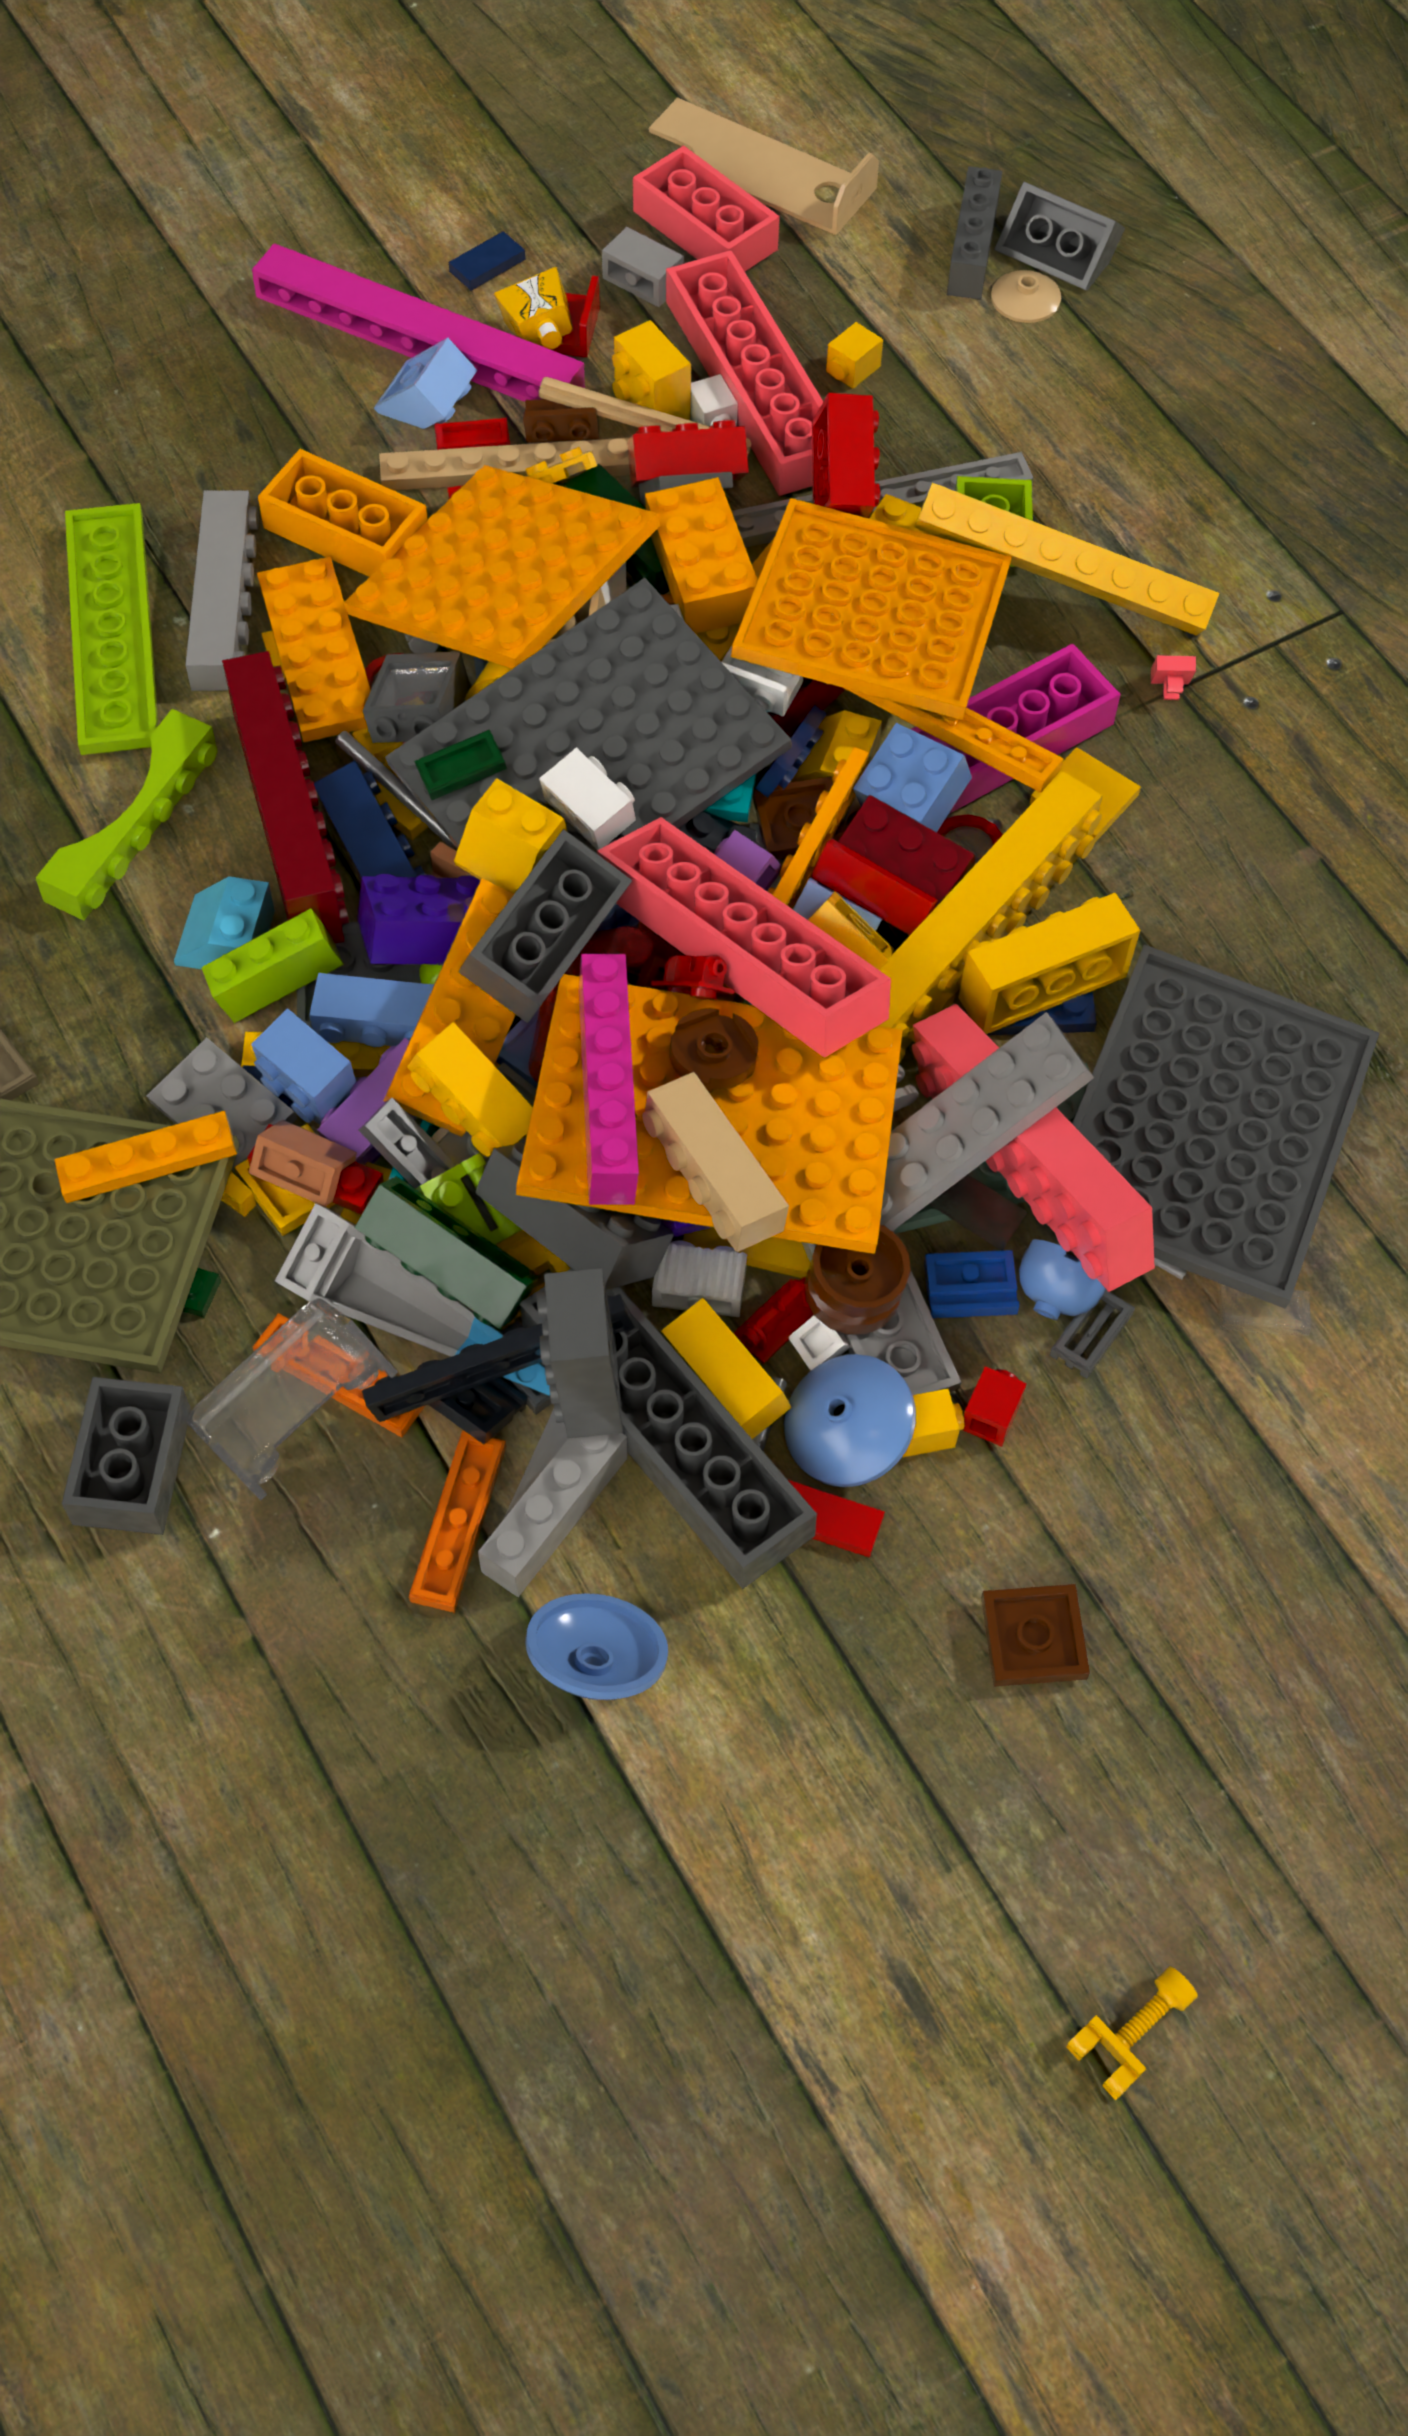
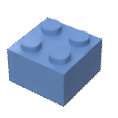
M896 723L853 787V790L861 807L868 796L871 795L937 832L972 779V775L965 755Z
M288 1008L251 1044L257 1059L254 1064L263 1075L260 1078L263 1085L275 1096L279 1097L283 1093L293 1102L291 1105L292 1109L307 1123L314 1120L321 1126V1121L330 1109L339 1107L350 1096L351 1088L356 1083L351 1062Z

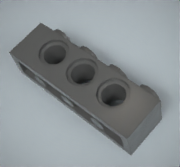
M968 166L950 264L947 295L982 299L1003 171Z

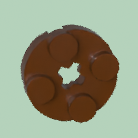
M699 1009L688 1013L677 1023L675 1032L671 1036L669 1058L673 1068L681 1077L695 1072L709 1093L714 1090L728 1089L741 1084L754 1073L758 1052V1037L752 1026L745 1019L734 1013L733 1018L719 1015V1009ZM706 1044H711L714 1048L722 1047L723 1050L720 1054L708 1053L706 1051Z

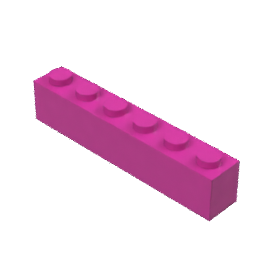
M581 954L579 1007L589 1205H635L639 1170L626 954Z

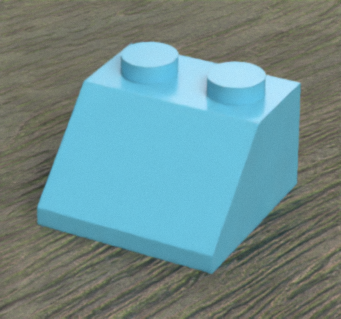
M228 876L195 894L174 958V964L176 966L201 969L204 965L268 932L275 912L269 882Z

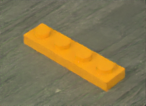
M221 1111L54 1160L62 1196L66 1203H70L237 1155L227 1115L225 1111Z

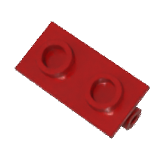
M718 955L696 957L672 956L665 964L664 981H651L652 986L665 988L670 992L688 994L690 997L703 1000L710 999L715 1001L717 994H734L735 992L734 989L723 987L727 964Z
M802 1277L800 1280L791 1278L733 1333L761 1363L765 1364L789 1341L788 1337L814 1315L805 1298L804 1282L806 1277Z

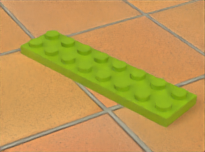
M140 503L65 511L77 738L80 754L88 755L150 748V735L158 726L141 505Z

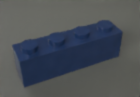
M353 761L314 783L315 789L361 877L377 876L379 874H390L396 877L426 875L421 865L413 868L409 858L414 856L415 853L404 833L396 836L392 827L398 824V821L387 802L379 804L375 795L382 791L371 771L363 774L356 761Z

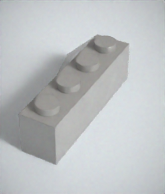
M553 1409L503 1521L478 1551L481 1572L519 1597L627 1460V1436L619 1433L568 1439L564 1422L556 1423Z

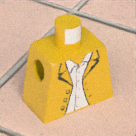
M556 266L494 293L503 320L516 337L552 350L561 344L562 336L571 333L573 330L567 296Z

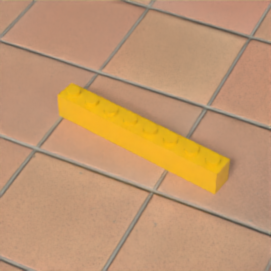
M933 482L928 490L915 528L943 539L1011 556V565L1196 636L1206 630L1220 594Z

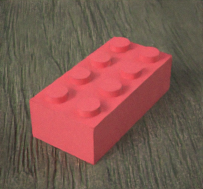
M684 145L633 177V212L698 260L732 250L743 270L747 271L778 250L780 216Z

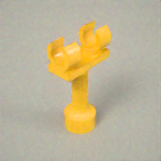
M1171 1966L1154 1980L1158 1991L1153 1996V1999H1150L1146 2006L1144 2005L1139 2010V2013L1137 2012L1118 2033L1114 2034L1096 2015L1066 2046L1080 2061L1100 2042L1121 2064L1102 2085L1115 2100L1147 2069L1130 2051V2047H1133L1137 2040H1140L1144 2033H1147L1152 2028L1151 2026H1154L1159 2021L1158 2019H1161L1169 2009L1175 2007L1180 2011H1184L1198 1997L1192 1984L1178 1970Z

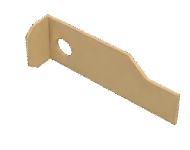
M678 97L649 127L650 133L677 145H684L761 203L834 235L838 234L877 189L879 160L871 153H868L850 173ZM823 186H834L840 189L834 203L819 200L815 196L816 190Z

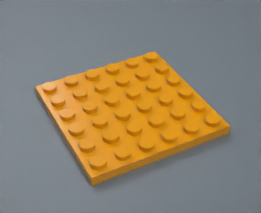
M484 465L435 514L430 516L425 524L404 542V545L393 558L384 561L344 602V606L350 616L513 669L543 648L659 528V518L656 512Z
M790 498L733 642L731 657L963 720L1012 557Z

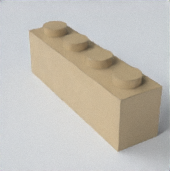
M695 1072L648 1091L645 1112L642 1114L644 1126L647 1132L652 1137L657 1136L664 1146L666 1157L671 1167L676 1171L680 1170L684 1175L694 1200L699 1205L704 1204L712 1216V1222L718 1235L722 1239L727 1238L735 1251L739 1252L783 1232L789 1205Z

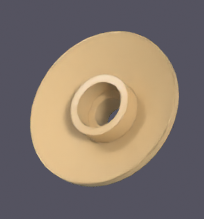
M1019 270L1001 276L994 283L991 301L995 309L1010 320L1021 323H1036L1050 318L1057 312L1061 302V292L1057 284L1046 275L1035 271Z

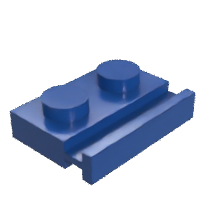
M1012 1250L925 1254V1278L932 1318L1018 1315L1020 1306L1017 1299V1282Z

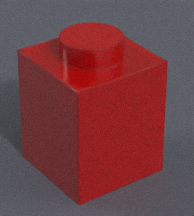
M985 1366L965 1409L963 1431L1002 1447L1022 1403L1027 1383L1020 1381L1016 1375L1003 1369L993 1370Z

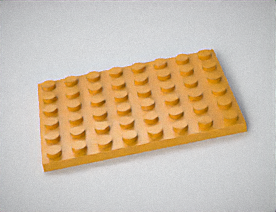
M564 974L561 977L519 1170L516 1195L714 1227L712 1216L704 1204L699 1205L694 1200L689 1190L688 1181L680 1170L676 1171L671 1167L666 1157L664 1146L657 1136L652 1137L647 1132L642 1119V1114L645 1112L647 1092L681 1078L673 1068L669 1058L671 1036L675 1032L677 1023L688 1013L699 1009L713 1008L719 1009V1015L733 1018L734 1013L742 1017L752 1026L758 1037L757 1059L752 1076L735 1087L714 1090L710 1095L789 1205L784 1231L772 1237L875 1254L878 1244L903 1030L877 1026L824 1058L754 1005L719 999L715 1001L710 999L703 1000L690 997L688 994L627 984L639 1170L635 1205H589L579 976ZM706 1044V1051L708 1053L720 1054L723 1050L722 1047L714 1048L711 1044Z

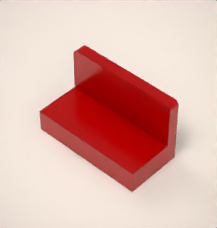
M594 275L591 276L587 295L566 293L573 330L571 333L562 336L561 344L557 348L552 349L553 351L563 355L588 357L600 310L599 276Z

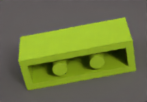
M310 908L204 965L201 969L213 999L230 1019L236 1023L316 980L318 973L327 974L344 964L331 934Z

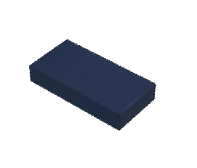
M503 231L449 261V272L471 291L526 260L525 249Z

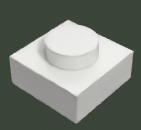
M814 1315L788 1337L810 1370H813L825 1361L841 1356L850 1348V1344L843 1333L828 1328Z

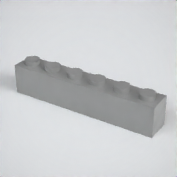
M204 491L185 664L191 691H228L222 660L245 656V652L242 651V645H248L249 630L248 623L244 621V618L251 615L250 592H247V586L254 585L253 564L250 563V558H256L257 553L256 537L252 535V531L259 529L258 507L251 505L249 491Z

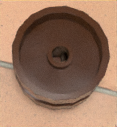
M881 1224L875 1254L816 1244L804 1282L806 1302L814 1316L830 1329L847 1335L868 1334L886 1325L897 1311L911 1272L909 1253L901 1239Z

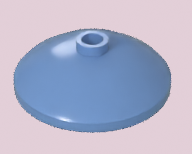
M852 1354L832 1358L811 1370L793 1391L789 1399L792 1408L785 1413L784 1434L787 1447L791 1456L802 1470L824 1484L837 1487H853L878 1479L891 1470L903 1457L914 1434L916 1407L908 1384L893 1367L875 1357ZM845 1405L844 1412L839 1416H834L836 1407Z
M573 1594L554 1599L539 1608L533 1615L526 1633V1651L536 1670L556 1687L575 1696L587 1699L616 1700L647 1690L663 1674L668 1658L667 1640L656 1621L635 1605L606 1595Z

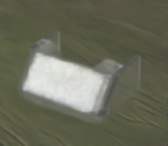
M318 1298L303 1306L205 1396L189 1413L186 1422L261 1501L268 1494L258 1484L269 1480L277 1471L278 1465L276 1462L279 1459V1452L276 1448L341 1387H344L346 1390H352L356 1387L358 1390H362L377 1378L379 1374L378 1369L390 1378H393L398 1371L350 1318L321 1298Z

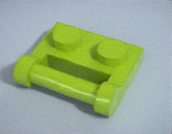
M481 1153L470 1157L415 1188L418 1192L495 1245L522 1230L483 1200L498 1227L490 1231L460 1178L468 1175L477 1189L485 1170L483 1166L487 1164Z

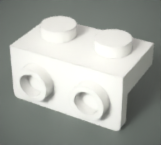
M731 645L722 660L723 665L766 712H772L784 717L803 683V677L732 658Z

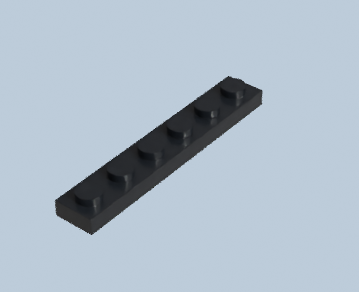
M621 1294L613 1297L607 1296L613 1334L615 1335L634 1328L630 1312ZM542 1323L527 1329H512L498 1340L484 1345L473 1344L467 1346L459 1354L444 1360L424 1362L418 1366L417 1370L404 1375L381 1378L374 1386L362 1390L366 1406L375 1418L382 1422L542 1362L540 1351V1336H543Z

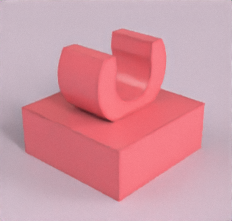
M1157 655L1151 667V684H1163V700H1179V693H1183V685H1189L1196 672V656Z

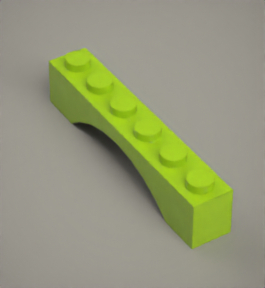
M175 709L170 710L150 735L152 749L150 769L145 783L133 803L117 820L100 832L78 843L59 848L36 876V881L45 903L83 921L93 909L98 908L102 904L106 892L116 880L121 879L125 875L129 863L139 851L147 847L151 835L158 826L169 819L173 807L184 794H188L192 790L196 778L203 769L214 762L218 750L212 726Z

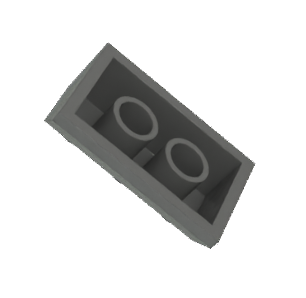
M1023 182L994 250L1087 291L1110 263L1125 227L1110 218Z

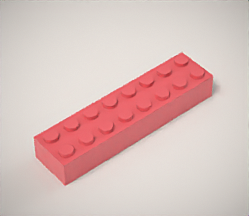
M732 250L667 268L666 303L709 377L721 374L738 403L737 425L738 427L745 426L746 438L750 439L751 449L778 495L782 496L813 486L812 421L823 400Z
M662 817L597 850V854L632 880L616 902L617 905L686 956H720L727 964V972L724 978L725 985L734 989L737 994L822 1057H827L889 1019L891 978Z
M957 1003L913 1024L915 1043L912 1044V1052L918 1062L919 1074L916 1075V1082L921 1093L927 1098L931 1097L934 1099L999 1049ZM1056 1107L986 1160L987 1165L993 1172L999 1171L1007 1180L1012 1193L1017 1198L1023 1197L1031 1206L1037 1221L1042 1225L1047 1224L1054 1231L1061 1247L1066 1252L1072 1251L1080 1260L1087 1276L1092 1280L1097 1279L1108 1292L1155 1268L1152 1206Z

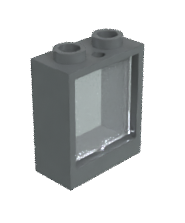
M460 651L386 655L362 710L372 743L407 742L463 703L470 683Z

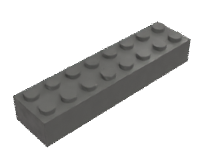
M545 1286L519 1303L522 1326L526 1329L542 1323V1321H539L537 1293L545 1292ZM620 1287L606 1290L607 1296L613 1297L621 1294L634 1324V1328L614 1335L623 1434L627 1436V1452L740 1587L744 1589L815 1536L817 1513Z

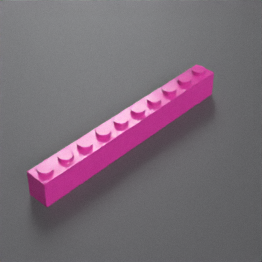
M274 243L252 268L257 298L411 358L449 338L477 369V372L471 379L472 382L526 402V400L543 399L539 397V389L544 377L585 388L584 362Z

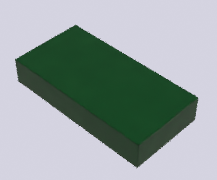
M490 729L414 761L431 801L507 769L504 758Z

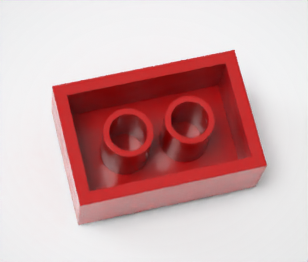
M828 393L812 421L813 504L868 519L874 507H878L880 485L875 483L874 470H877L879 466L880 451L879 447L874 446V434L878 430L879 413L878 410H873V395Z
M735 420L713 422V426H709V429H698V423L675 425L676 428L669 432H661V426L639 427L638 431L627 442L631 488L639 487L640 483L659 476L732 472V479L740 480L749 473L745 426L735 427Z

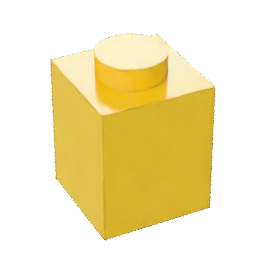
M855 322L828 344L826 372L854 389L881 367L883 339Z
M949 1389L913 1395L916 1407V1424L912 1440L903 1457L955 1448L959 1431L964 1430V1417L960 1404L952 1403Z

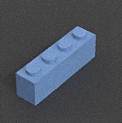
M318 973L309 1014L312 1029L330 1043L347 1041L364 1043L371 1047L397 1046L404 1038L408 1041L410 1040L434 984Z

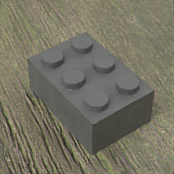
M92 1377L62 1500V1506L72 1525L164 1535L191 1413V1407L183 1386Z

